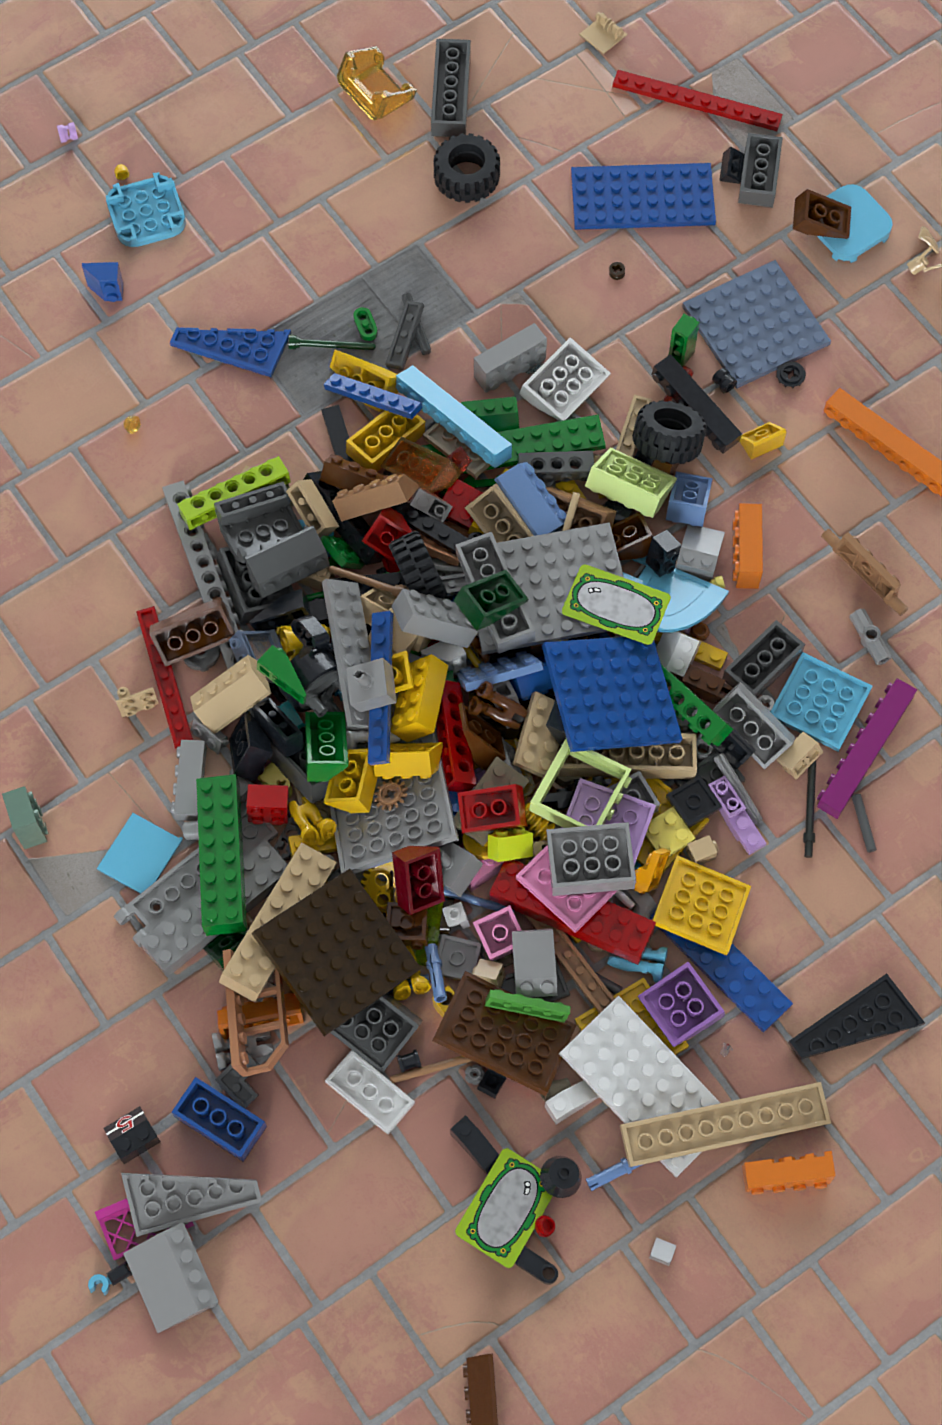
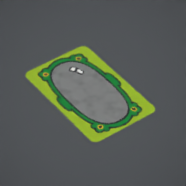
M584 564L577 573L562 608V614L650 645L654 641L671 596L666 592Z
M508 1148L503 1149L456 1227V1235L504 1267H513L535 1228L536 1219L542 1216L553 1197L542 1186L540 1180L541 1169Z

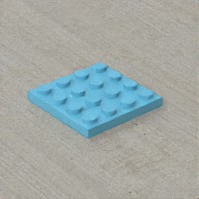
M802 652L770 712L783 725L799 733L805 732L815 741L839 752L873 686Z

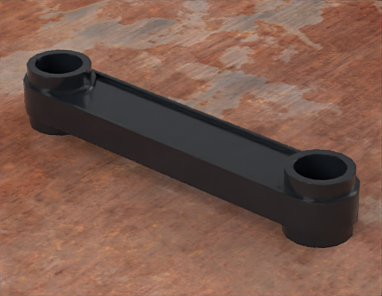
M524 1246L514 1264L546 1285L555 1283L558 1278L557 1268ZM550 1269L554 1272L555 1276L552 1279H545L542 1274L543 1271Z

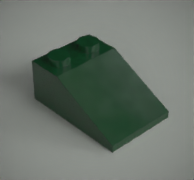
M503 570L463 586L454 602L474 629L478 631L492 625L526 603L529 599L509 572Z

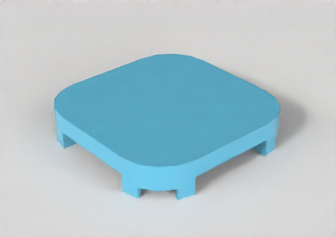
M159 172L153 173V178L120 186L119 183L113 185V189L106 195L108 210L117 237L125 246L140 247L179 235L185 228V214L172 178L160 175Z
M854 184L845 185L826 196L852 207L848 239L817 236L833 253L832 258L838 261L840 259L850 261V263L855 262L859 255L881 241L885 243L888 240L893 226L892 219L861 186Z

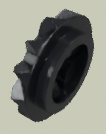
M788 361L778 367L776 377L779 383L793 389L804 382L806 372L799 363ZM794 371V375L790 379H788V374Z

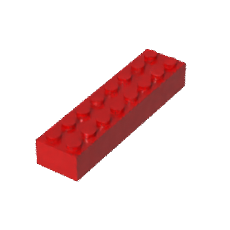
M516 860L504 861L490 890V900L506 907L511 906L512 910L639 965L655 930V921L607 901L575 933L516 879V875L526 865Z

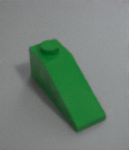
M271 645L257 661V670L301 704H304L307 694L286 652L279 647L276 648L274 645Z

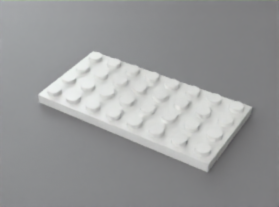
M617 996L559 1053L625 1124L720 1103L620 996ZM701 1152L665 1159L660 1162L675 1177H678Z

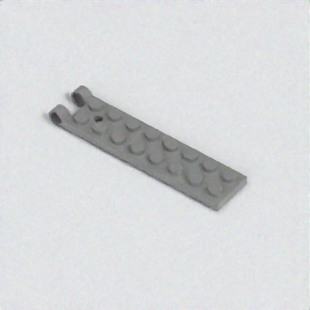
M247 809L241 813L243 857H245L263 841H272L278 836V832L270 823L257 825L248 822ZM199 847L114 915L116 921L120 925H124L135 914L146 926L133 937V940L139 947H142L139 941L201 892ZM154 905H160L158 911H154L153 907Z

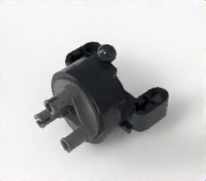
M313 615L293 620L291 624L292 631L303 644L300 653L290 662L307 694L306 702L301 704L266 677L271 692L280 702L288 701L297 712L313 710L319 718L327 712H342L333 702L334 699L332 697L338 689L341 691L334 649H331L333 644L329 643L330 637L328 632Z

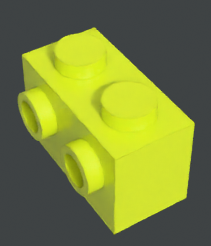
M524 827L513 828L511 831L499 829L496 830V833L488 834V858L502 862L533 857V833L525 830Z

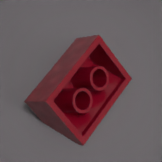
M407 846L392 852L398 906L412 915L445 901L439 847Z

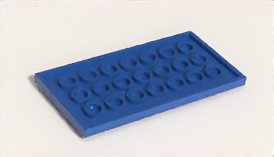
M711 163L571 167L575 230L710 226L716 224Z

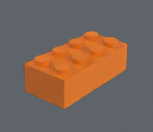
M739 503L738 510L734 511V519L732 520V530H734V536L732 537V547H734V553L732 554V564H734L732 581H736V588L759 589L763 573L762 504Z

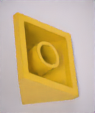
M768 422L742 434L740 443L752 460L783 446L787 432L786 429Z

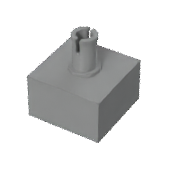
M384 658L346 668L350 705L357 711L364 712L397 703L393 667Z
M450 842L438 846L440 848L443 886L445 889L461 897L483 863L472 853Z

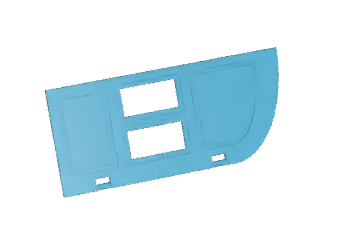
M647 556L631 559L646 565L639 578L623 572L624 578L666 592L671 596L657 632H677L700 623L721 605L729 593L724 588L676 568L670 574L659 577L645 563Z

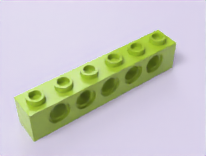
M279 456L269 459L263 464L254 466L246 472L237 474L231 479L220 482L214 487L203 490L177 503L180 515L189 530H192L217 518L214 507L215 502L280 482H284L287 485L291 483L289 472Z

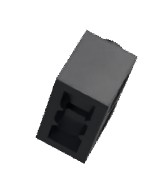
M668 530L652 537L645 563L659 577L670 574L675 569L681 544Z

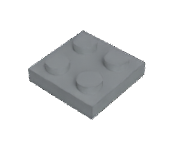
M442 934L438 954L439 959L442 960L441 970L443 977L460 981L465 971L472 974L474 966H477L482 943Z

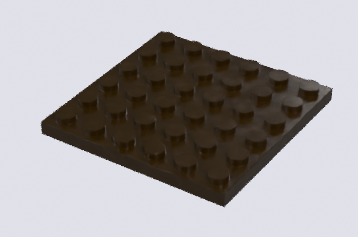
M350 868L251 933L324 1037L422 969Z

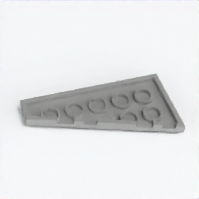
M121 1173L137 1237L170 1228L182 1222L188 1223L262 1202L256 1179Z

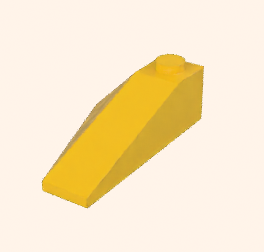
M334 350L330 368L336 374L398 394L396 389V375L398 374L349 354ZM364 403L366 406L378 412L383 411V409Z

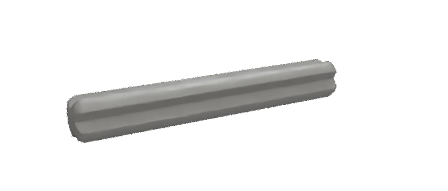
M723 753L715 756L714 761L745 805L746 813L754 824L759 823L762 820V816Z

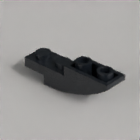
M604 776L593 777L590 782L607 787L612 781L611 778L604 779ZM580 778L574 779V783L567 785L568 788L557 789L556 793L548 792L542 804L551 803L554 810L569 808Z

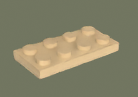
M535 691L530 698L527 709L528 714L524 720L513 765L544 778L557 755L559 747L558 742L546 727L555 700Z

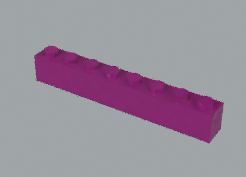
M896 678L893 684H888L884 691L886 696L884 699L880 697L875 705V708H877L876 712L869 714L865 721L867 726L865 729L861 727L855 737L858 739L855 744L851 743L847 749V758L840 760L836 767L838 772L836 775L832 773L826 783L829 785L826 791L822 789L819 793L817 808L836 819L839 818L911 703L917 689Z

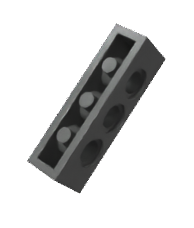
M593 451L519 453L517 464L527 462L533 468H541V470L534 469V473L546 483L558 480L562 482H569L571 480L587 481L591 467L594 465ZM556 466V467H559L560 469L556 470V469H554V468H552V467Z

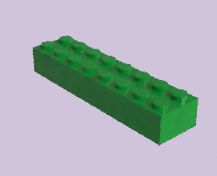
M236 774L196 779L202 928L206 936L247 931L240 783Z

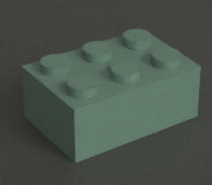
M23 786L3 793L2 796L12 829L24 850L47 842L45 835L49 833L42 819L41 808L36 798H34L32 791L28 792L26 787Z

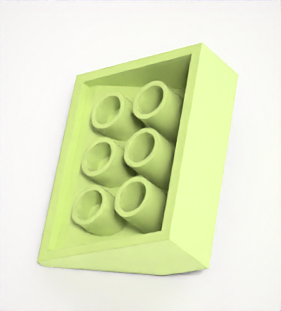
M610 447L591 467L585 487L590 488L592 492L607 496L612 501H618L629 509H635L644 516L653 518L661 508L677 478Z

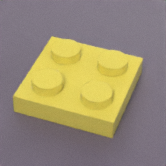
M674 807L653 818L645 835L654 851L662 848L670 850L669 857L696 839Z

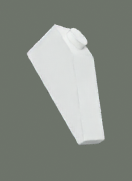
M583 1080L545 1102V1109L557 1125L599 1098V1096Z

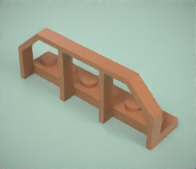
M231 949L223 950L224 969L234 954ZM275 969L276 986L263 989L258 998L277 994L279 1021L244 1029L246 1019L242 1012V1005L250 1000L226 987L231 1066L243 1077L271 1071L289 1047L283 978L277 969ZM280 1029L281 1043L267 1062L247 1068L249 1063V1057L245 1049L247 1036Z

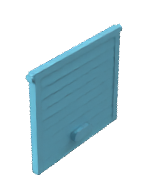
M132 813L100 862L97 870L141 894L158 880L183 838H178L137 814Z

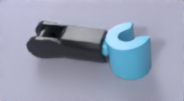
M127 1261L106 1273L107 1277L101 1274L92 1276L88 1282L90 1292H94L96 1285L102 1283L101 1290L105 1296L110 1290V1284L114 1286L131 1276L132 1273L127 1268Z

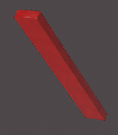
M155 606L138 610L136 613L176 749L178 746H181V740H193L172 665L165 667L149 634L150 625L159 622Z

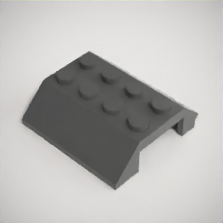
M284 482L214 503L220 531L236 561L246 563L244 557L304 530L290 506L291 499L286 492L288 489Z

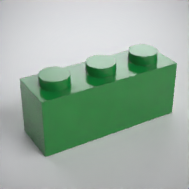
M685 313L672 329L668 354H671L682 367L685 366L695 352L700 323L694 317L688 316Z

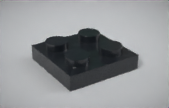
M700 775L666 794V798L688 828H691L722 808Z

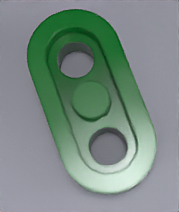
M364 307L356 309L353 317L360 337L365 341L374 340L378 335V330L370 310Z

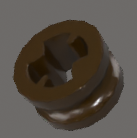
M621 262L612 263L609 267L610 277L615 280L622 279L625 276V266Z

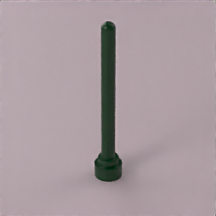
M289 335L288 344L289 349L296 350L300 346L374 350L376 348L374 343L300 339L297 335Z

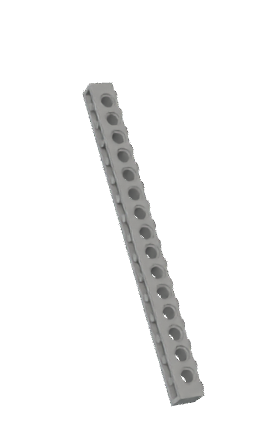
M184 480L162 487L164 496L203 604L213 600L212 598L215 596H220L229 612L236 633L238 631L236 624H239L236 612L232 614L231 608L233 603L230 596L226 597L225 592L228 590L225 581H220L219 576L222 574L219 565H214L213 560L216 557L213 549H209L207 544H210L207 533L203 534L202 532L204 525L202 524L189 530L179 512L177 503L193 496L190 486L186 487ZM199 548L202 549V550L199 551V552H196V551H195L196 549H199ZM203 564H208L207 567H201ZM209 580H214L213 583H206ZM229 641L219 645L227 670L237 663ZM267 697L264 698V699H263L262 701H260L259 703H261V702L267 700L268 698H267ZM252 707L248 711L254 717V709Z

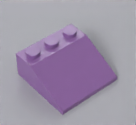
M689 961L638 995L642 1004L673 1047L707 1029L725 1016V1011Z

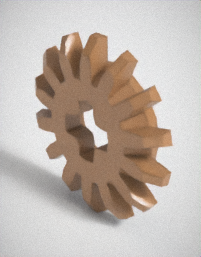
M389 779V783L383 781L382 787H376L379 789V792H374V795L378 797L373 800L374 802H379L376 806H382V810L388 807L389 811L392 810L393 804L396 808H399L397 802L404 803L405 801L401 798L408 796L405 793L408 788H403L405 783L402 782L399 785L400 779H396L395 783L392 779ZM390 791L394 793V798L392 799L388 797V792Z

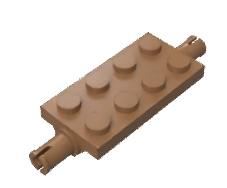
M830 528L823 532L821 537L833 548L832 550L887 605H890L899 616H902L908 610V607L897 597L901 586L898 578L891 575L886 570L885 565L878 562L873 557L871 551L865 549L860 544L857 537L847 532L842 536V539H839Z

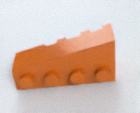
M825 1151V1155L816 1157L814 1153L805 1154V1156L799 1157L798 1160H795V1157L788 1156L778 1159L776 1163L774 1159L745 1162L742 1166L745 1191H751L753 1195L763 1194L764 1190H772L773 1193L784 1192L785 1188H793L794 1191L805 1190L806 1186H815V1189L827 1188V1184H830L836 1177L832 1151Z

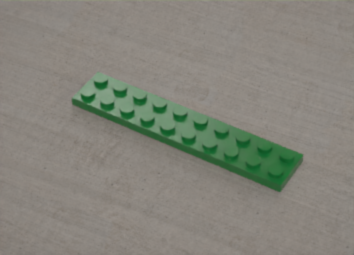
M599 414L497 432L512 444V458L496 468L517 465L519 453L597 451L606 449ZM431 444L416 446L423 481L467 474L466 471ZM490 466V467H488L486 470L495 469V468H494L493 466Z

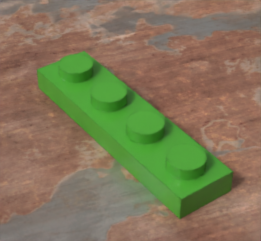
M490 990L485 999V1006L564 1023L570 1015L571 1006L564 1005L561 1002H548L541 998L524 997L522 994L505 993L502 990Z

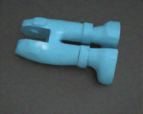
M660 947L658 950L646 948L641 959L654 960L657 963L640 961L639 965L623 958L608 957L607 964L623 971L642 972L645 974L648 972L652 974L653 981L657 983L663 978L668 948Z

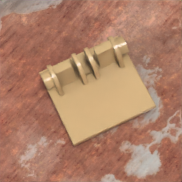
M598 12L595 15L596 21L579 35L602 54H605L626 37L627 33L623 31L622 27L617 26L612 19L607 18L603 12Z
M120 687L117 691L119 700H116L122 717L133 716L138 711L149 710L159 704L153 687L130 695L126 687Z

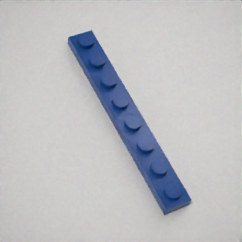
M391 611L372 613L371 661L384 658L392 665L393 613ZM391 704L369 710L368 763L370 765L390 763Z

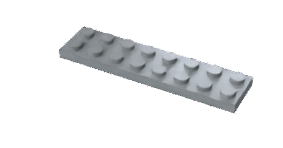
M325 579L322 581L347 726L369 729V710L359 712L350 705L346 672L348 667L371 661V650L368 643L369 640L367 639L368 634L359 585L355 582Z

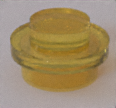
M135 415L128 416L124 421V429L131 434L139 430L141 425L139 417Z

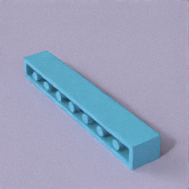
M412 365L396 375V389L399 393L407 398L421 402V410L431 416L436 423H440L449 433L457 437L461 443L467 445L473 453L483 458L486 463L496 468L512 458V444L416 367Z

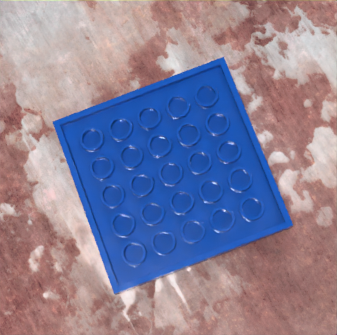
M627 637L543 643L542 648L570 752L680 743L683 740L654 641L652 644L646 645Z

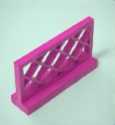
M127 1198L95 1212L114 1260L124 1257L123 1253L130 1250L131 1244L139 1245L132 1241L136 1233L135 1228L130 1240L119 1236L123 1223L134 1227L133 1224L125 1221L128 1212H130ZM124 1214L122 1220L116 1218V1217L121 1216V1215ZM111 1219L121 1222L116 1234L107 1230L105 1222ZM193 1221L188 1222L185 1225L186 1229L193 1227L194 1223ZM153 1232L148 1233L146 1240L150 1239L151 1235L156 1236L157 1234ZM110 1235L114 1236L113 1242L111 1241ZM117 1238L129 1242L126 1250L119 1254L116 1253L114 1248Z

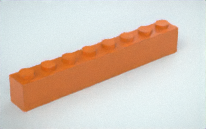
M839 388L826 401L824 412L828 417L838 421L843 428L849 429L857 438L867 442L872 449L882 453L887 460L893 461L901 470L908 472L916 481L923 483L933 493L942 497V461L843 389Z

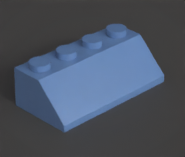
M527 462L517 464L494 479L534 536L559 532L563 529L567 514L559 508L553 495L549 494L544 482L536 476L535 470Z

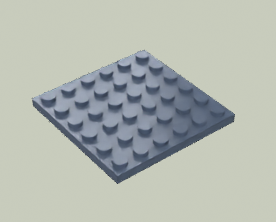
M776 260L689 299L682 304L687 315L694 317L700 322L698 331L721 366L727 368L730 376L737 380L736 389L777 370L783 363L788 361L795 362L831 343L830 338Z

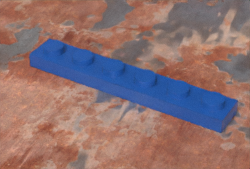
M336 373L324 383L325 390L409 419H413L422 409V404L419 401Z

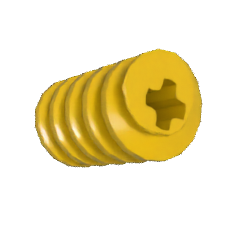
M530 800L525 804L527 825H530L527 831H535L533 838L540 837L539 841H547L546 830L554 829L556 825L554 823L548 825L549 820L530 812Z

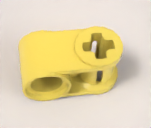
M274 763L268 764L264 768L262 775L258 776L263 785L288 786L289 798L291 797L293 790L290 786V781Z

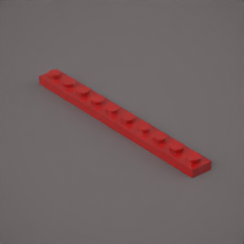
M617 70L612 86L778 132L783 116L781 113L622 70Z

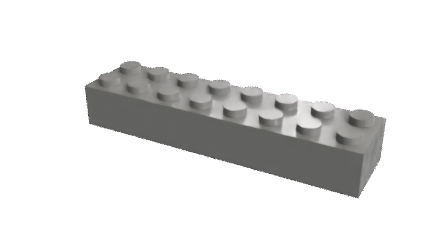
M267 840L243 857L246 913L270 895L288 865ZM201 892L139 941L144 951L167 978L218 936H206L202 928Z

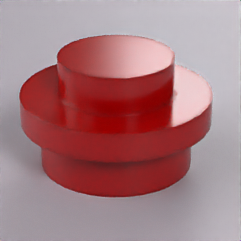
M546 1215L539 1216L535 1221L536 1232L541 1237H549L555 1231L554 1220Z

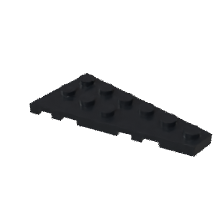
M886 973L789 1040L788 1044L801 1060L922 1026L925 1022Z

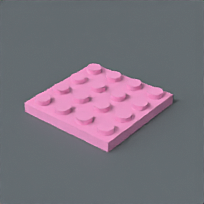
M548 845L516 875V879L575 933L618 891L552 896Z

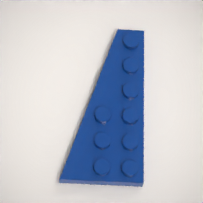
M177 327L170 340V345L272 377L289 340L291 330L275 331L274 329H268L267 331H257L256 329L227 328V330H218L217 328L200 330L199 328Z

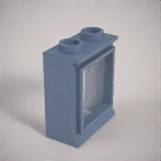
M275 629L269 631L238 630L229 639L237 662L247 655L258 661L271 645L283 649Z

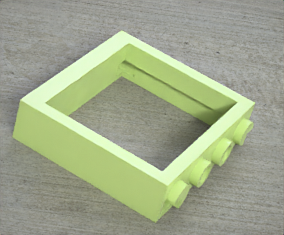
M566 738L532 798L529 811L563 828L587 826L542 804L568 755L620 779L596 824L604 825L606 820L610 821L615 812L613 810L614 805H619L624 795L621 793L623 788L627 789L631 783L632 778L629 777L631 769L593 750L570 752Z

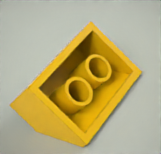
M390 743V763L374 765L375 777L382 776V779H392L394 776H401V779H409L413 776H420L422 779L430 778L439 769L443 743Z
M368 748L348 750V767L328 782L324 798L326 805L349 813H370L378 777H375L374 765L368 763Z

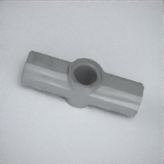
M865 609L856 610L849 618L861 637V644L867 648L876 665L885 664L892 658V655L880 636V629L873 624ZM867 635H872L874 639L868 638Z

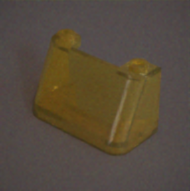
M377 46L345 52L337 73L339 85L374 121L384 118L411 101L417 92V89L411 83H404L400 88L382 69L385 58Z

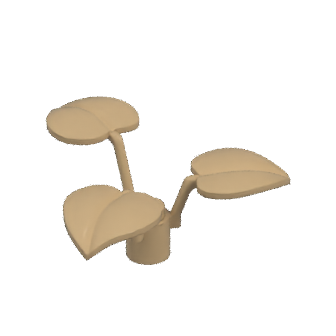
M922 226L918 238L924 240L929 247L921 255L907 263L913 275L922 270L927 272L928 270L942 267V264L927 267L929 262L925 255L932 249L938 254L939 247L929 230Z

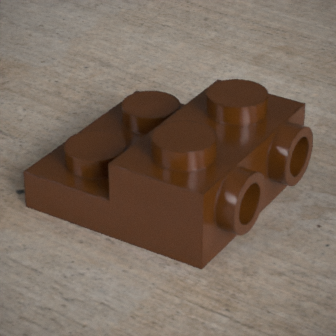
M387 902L386 919L404 945L410 946L414 950H420L423 946H428L429 908L410 915L398 906L397 902Z

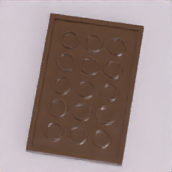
M465 971L432 1041L546 1096L563 1058L559 1053L569 1044L576 1024L568 1020L564 1023L485 1006V999L490 990H502L505 993H512Z

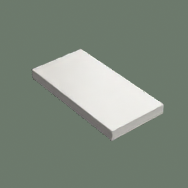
M353 1050L347 1054L325 1080L331 1088L387 1135L415 1104L414 1100Z

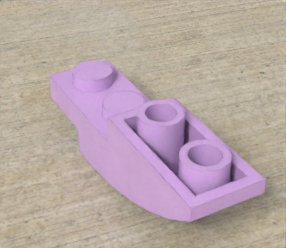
M726 776L708 784L709 789L722 806L719 811L735 839L740 841L748 855L765 847L767 843L746 813L745 805Z

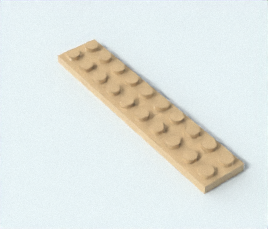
M818 1082L630 1122L619 1126L628 1166L633 1167L831 1124L822 1084Z

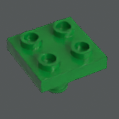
M323 535L320 539L324 548L331 555L328 559L330 566L337 567L340 565L341 568L360 570L365 565L342 537Z

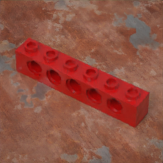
M445 680L436 722L438 742L443 743L441 760L448 791L459 793L470 791L476 785V776L473 767L474 761L463 732L459 704L463 703L460 683Z

